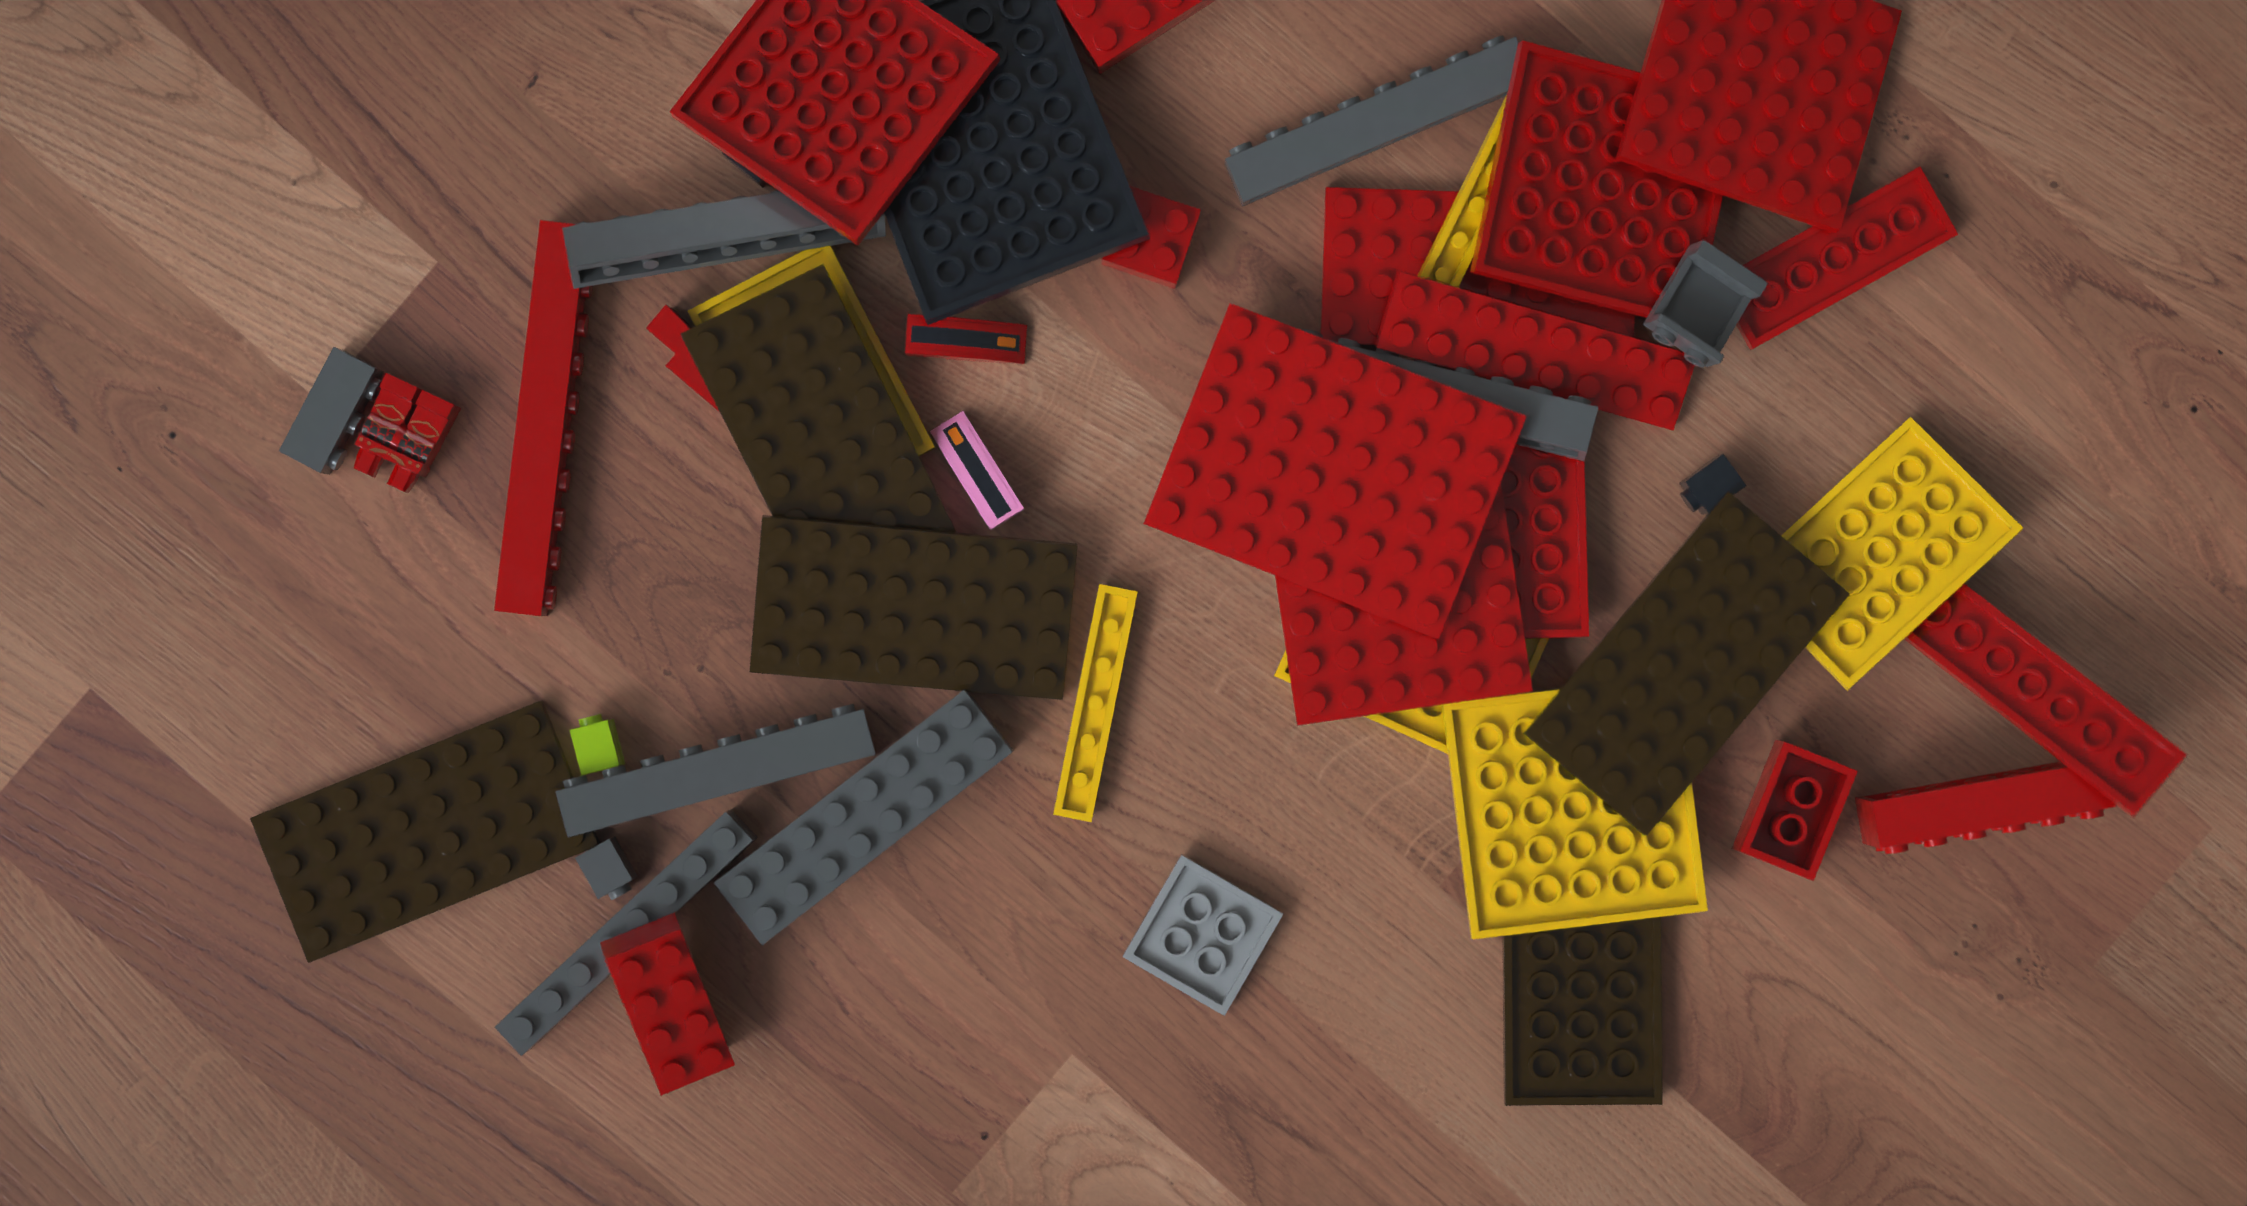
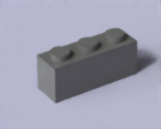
M333 347L279 452L319 473L330 475L332 470L337 471L346 458L347 450L344 447L351 435L355 436L363 426L365 415L362 413L368 401H374L381 390L379 386L384 371L342 349Z

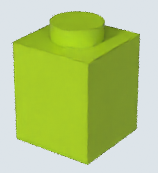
M598 714L579 719L580 727L570 730L581 776L625 764L614 719L603 721L602 715Z

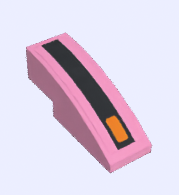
M964 411L930 431L991 530L1025 510Z

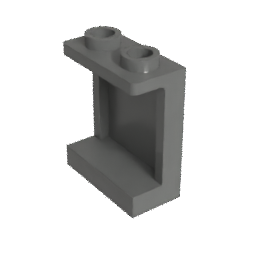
M1705 240L1688 246L1643 325L1653 331L1652 336L1660 343L1667 346L1674 345L1685 352L1684 358L1690 363L1702 368L1720 364L1724 358V355L1720 352L1751 299L1761 296L1768 283Z

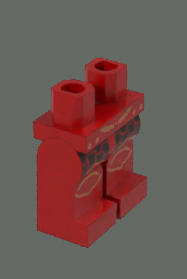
M385 372L379 386L381 387L379 395L363 425L361 435H358L354 444L360 447L353 468L375 478L384 459L396 464L387 484L409 493L419 476L427 477L430 466L435 460L461 408Z

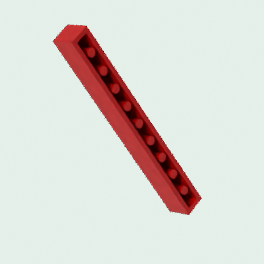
M540 220L494 606V611L548 616L549 609H554L556 604L557 587L551 585L553 570L558 571L561 563V547H556L558 531L563 532L566 521V509L561 508L562 492H568L571 478L570 470L565 469L567 454L573 453L575 445V431L570 430L571 415H577L580 402L579 392L574 391L576 376L582 375L584 368V353L579 352L581 337L587 336L589 316L583 313L585 298L590 299L593 291V286L575 289L573 287L562 229L563 227L575 225L571 223Z

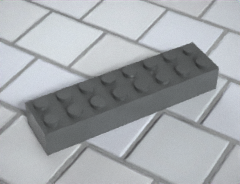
M964 689L719 878L714 884L761 945H763L1014 750L972 695Z

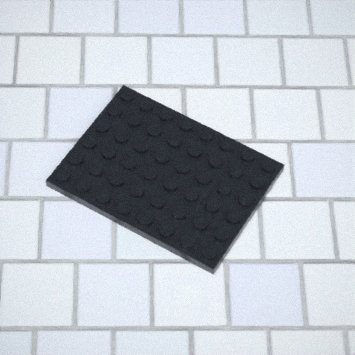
M920 1L998 53L1000 57L998 64L884 212L927 325L1149 240V233L1056 1Z

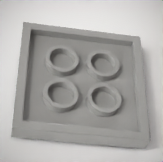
M1181 854L1124 952L1123 958L1225 1016L1282 918L1283 913Z

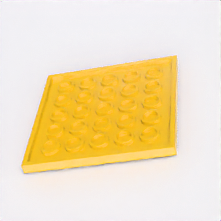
M1560 689L1442 705L1470 937L1472 940L1708 911L1692 783L1650 833L1644 836L1523 734Z

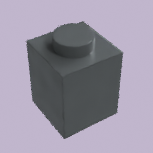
M616 837L602 842L575 858L598 899L607 894L611 900L618 898L632 890L629 882L638 877Z

